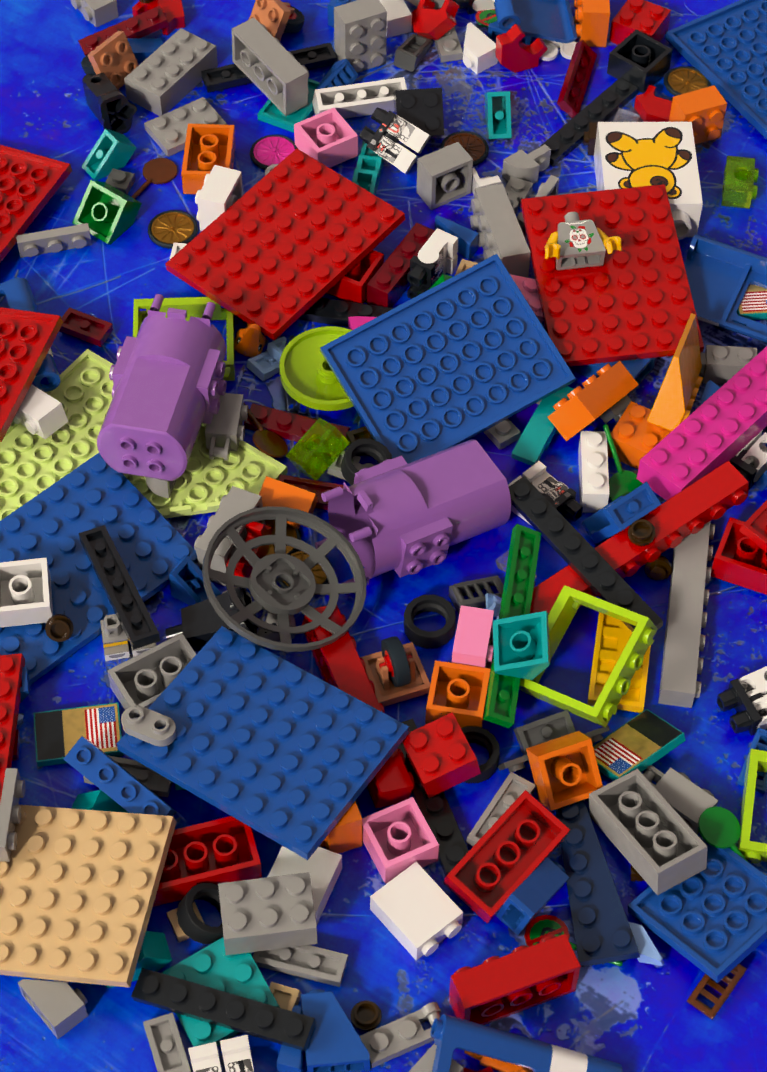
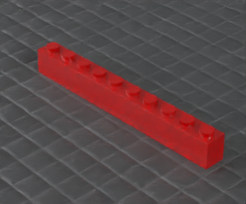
M727 461L640 518L649 521L655 528V538L650 544L646 546L633 544L628 538V529L630 527L628 526L594 549L622 578L630 577L647 562L651 563L657 560L661 553L667 549L678 546L691 533H698L705 524L713 519L717 520L722 517L726 510L732 506L742 504L748 496L749 482ZM568 565L533 588L530 614L547 611L549 615L564 585L594 597L597 594Z

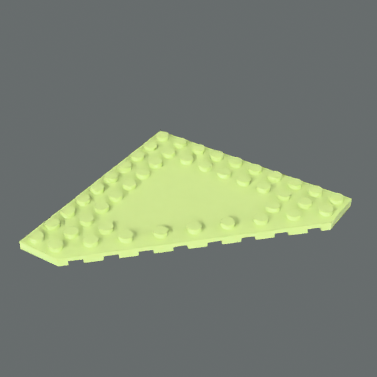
M87 349L59 375V386L45 393L62 403L69 422L47 439H43L37 434H31L25 426L12 421L3 441L0 442V521L99 453L97 438L112 401L113 380L109 378L111 362ZM202 423L186 470L177 478L169 498L154 494L148 488L145 477L122 474L164 518L217 512L222 497L229 493L232 486L259 495L265 477L279 480L280 474L286 475L288 473L287 466L245 441H239L238 451H230L228 461H224V458L219 457L211 460L209 458L210 449L206 447L205 430L207 424Z

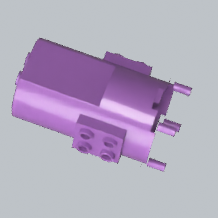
M156 294L151 308L148 310V316L143 320L137 336H126L123 346L118 348L117 362L115 365L112 364L110 368L109 378L113 380L112 401L97 438V447L104 461L118 473L173 481L179 478L186 470L201 424H211L214 414L219 413L220 395H225L227 381L223 380L225 373V362L223 360L226 354V344L223 336L213 324L210 328V321L216 307L215 303H207L202 318L191 316L190 320L186 321L187 310L168 308V318H165L166 313L159 312L164 297L161 294Z
M474 439L408 464L402 455L393 459H387L378 465L363 468L355 473L353 485L347 486L344 482L343 489L339 486L321 493L322 500L324 502L329 501L328 516L330 525L343 534L359 555L361 563L365 567L364 571L368 585L371 578L393 569L401 578L409 574H416L428 566L438 565L446 559L450 546L506 524L511 514V496L507 480L478 441ZM327 538L316 542L315 548L317 549ZM354 578L344 581L342 583H352L354 582Z

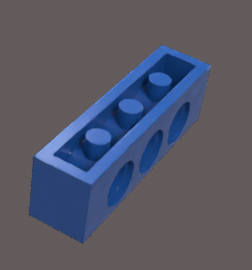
M83 736L64 757L68 764L129 813L174 816L177 812Z

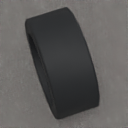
M359 439L352 442L345 451L341 463L342 475L350 485H353L355 473L359 472L352 463L353 457L357 455L371 456L380 464L387 459H392V455L387 447L378 441Z
M431 594L414 598L407 605L404 612V632L408 639L416 646L426 649L438 648L452 639L456 627V614L449 601L443 597ZM432 611L439 613L446 619L445 626L437 631L427 632L414 625V618L423 612Z
M478 726L463 727L461 729L468 743L482 745L489 751L488 761L479 766L481 774L464 782L480 783L488 780L496 772L499 764V743L496 737L487 729Z
M199 883L193 886L178 904L176 913L178 924L183 932L192 940L202 944H212L223 937L222 924L219 927H211L204 924L194 913L192 903L195 900L210 902L221 915L218 885L214 883Z

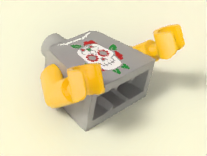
M569 212L564 216L565 222H560L557 226V231L551 233L545 245V259L556 257V270L603 266L606 250L608 254H612L613 250L622 251V240L618 236L608 237L600 228H596L594 221L590 219L580 220L577 212Z

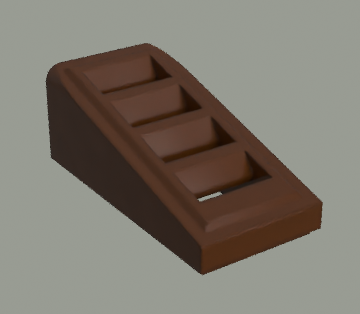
M738 964L731 971L735 975L733 979L725 976L722 981L728 984L726 989L705 974L688 998L687 1003L713 1020L747 969ZM706 984L722 994L719 999L704 989ZM699 994H702L715 1004L712 1009L697 999Z

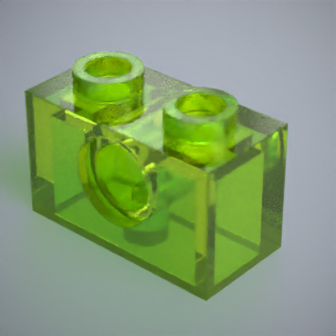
M727 156L723 176L721 206L750 209L751 200H756L758 185H754V183H757L759 169L755 168V158Z
M319 417L286 454V457L300 472L312 480H318L350 442L337 427Z

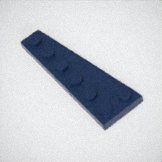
M584 800L556 809V817L570 829L566 838L561 842L564 869L570 877L567 880V889L580 966L586 967L640 958L637 944Z

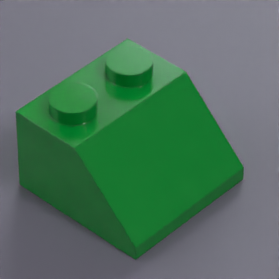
M90 180L72 223L74 225L88 223L91 235L111 245L133 225L142 203L106 182Z

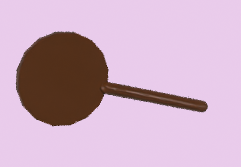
M155 158L148 161L143 167V176L147 181L131 197L136 199L150 183L165 184L172 181L177 175L175 163L166 158Z
M248 408V417L258 429L253 434L255 446L268 456L274 458L285 457L288 452L286 442L276 433L264 429Z

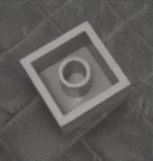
M459 142L445 146L417 159L416 193L430 210L471 193L473 159Z

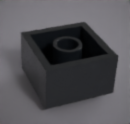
M635 30L609 53L607 74L616 79L621 77L638 87V91L644 93L649 85H653L670 70L673 49Z
M442 88L394 91V112L396 115L428 133L431 137L444 136Z

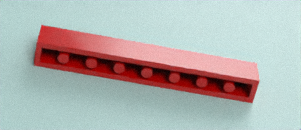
M336 605L328 619L342 627L347 620L345 615L340 613ZM327 606L314 609L322 614ZM304 615L302 625L312 622L310 618ZM321 626L304 633L308 643L320 641L333 635ZM349 632L332 644L311 650L325 682L385 713L382 703H378L374 683L367 677L365 662L363 658H359L356 651V641L353 636H350ZM397 748L367 785L375 808L395 805L409 799L412 789H414V778L406 769L404 754L401 749Z

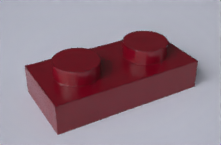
M68 308L62 317L63 324L59 330L67 335L102 347L113 331V324Z

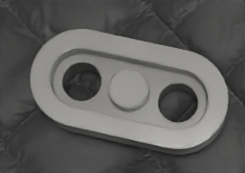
M131 706L122 713L121 722L123 730L130 736L158 747L170 745L176 739V725L170 717L143 706Z

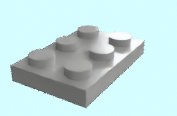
M202 97L144 123L147 133L169 157L185 149L188 124L227 125V123L209 102Z

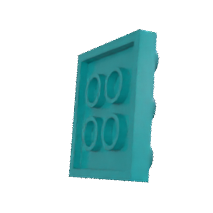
M224 937L162 972V974L280 1008L251 953L226 955ZM176 1013L193 1047L216 1042L218 1046L220 1041L230 1039L240 1033Z

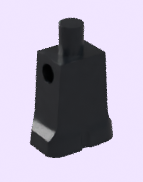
M104 73L85 75L82 83L87 105L102 124L103 129L105 130L106 128L121 134L127 133L132 125V118L137 111V107L127 100Z
M234 587L244 607L253 602L246 588ZM228 592L215 596L229 616L239 612L230 600ZM209 599L182 608V624L166 628L165 630L167 640L182 633L195 652L200 651L222 626L238 634L220 618ZM248 620L240 624L243 628L257 635L258 626Z

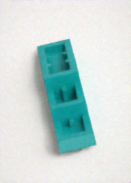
M363 141L352 182L376 196L384 158L367 147L368 144Z
M566 386L542 399L511 453L513 459L531 466L539 461L543 451L547 450L554 435L558 434V430L548 419V416L555 411L552 406L564 397L569 400L567 394L574 390L573 388Z

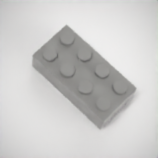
M253 17L232 28V61L285 116L308 105L309 72L307 68L301 65L294 58L293 54L287 51L280 41L268 32L265 25L260 24Z
M180 28L124 78L127 99L159 116L168 113L202 81L201 71L218 67L216 45Z
M503 183L475 188L474 198L471 199L473 215L470 216V223L472 229H476L477 233H479L478 245L484 249V260L497 254L509 274L528 278L531 252Z
M638 769L589 794V816L657 895L707 869L708 846Z

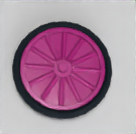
M267 135L261 137L252 145L250 158L257 167L266 170L272 164H279L297 147L290 138L282 135Z

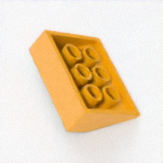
M693 313L690 314L647 422L673 431L689 416L703 377L699 376L702 363L696 315Z

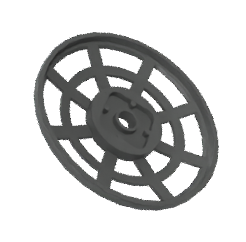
M267 506L237 514L227 520L215 532L203 559L202 575L204 588L216 613L240 636L269 649L286 652H304L332 644L351 629L363 609L367 582L359 555L340 531L319 517L299 509ZM275 520V535L259 536L245 543L236 531L237 528L251 522ZM287 521L309 527L322 534L327 540L315 549L302 540L286 536ZM227 536L237 550L229 560L226 573L210 569L215 550ZM275 544V554L267 555L261 559L252 551V549L259 546ZM286 545L305 552L309 557L301 561L294 556L286 554ZM337 547L345 557L353 573L354 582L338 584L335 571L325 558L333 548ZM242 557L253 567L249 578L234 575L236 565ZM319 564L329 584H316L311 571L315 565ZM210 580L226 584L229 598L239 612L232 616L228 615L215 597ZM276 581H285L289 588H280ZM234 586L249 589L255 601L244 607L237 596ZM355 593V603L352 612L342 627L328 619L336 608L339 594ZM314 595H330L328 605L322 614L309 605ZM262 609L276 614L278 626L266 623L254 615ZM302 612L312 620V622L305 625L289 627L288 615ZM248 620L261 629L278 633L280 642L260 637L243 628L240 624ZM319 626L333 634L323 640L305 644H292L291 635L306 633Z

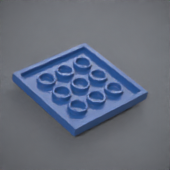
M703 839L702 841L708 846L707 869L659 895L649 886L628 904V912L718 983L767 939V876L730 848H716Z

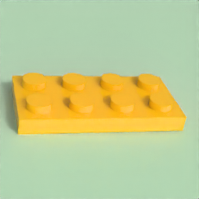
M601 612L598 614L587 705L594 706L633 633L621 620ZM651 645L643 656L642 666L635 671L630 681V688L622 696L617 710L643 712Z

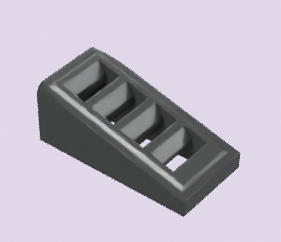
M413 33L396 50L394 66L413 72L432 46L433 40Z
M498 575L461 582L449 586V598L458 614L460 613L461 605L483 609L486 608V602L482 590L486 589L487 593L494 594L491 586L495 585L499 592L495 595L502 598L504 585ZM476 592L478 597H474L473 593Z

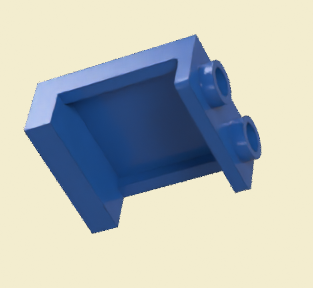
M645 482L583 520L582 525L593 542L597 544L621 532L634 521L639 520L660 506L661 503L649 484Z

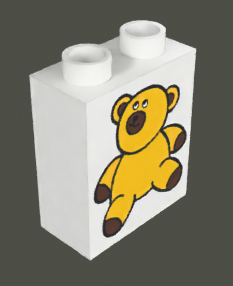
M598 122L594 149L597 191L665 184L678 240L685 237H694L698 232L703 201L692 122Z

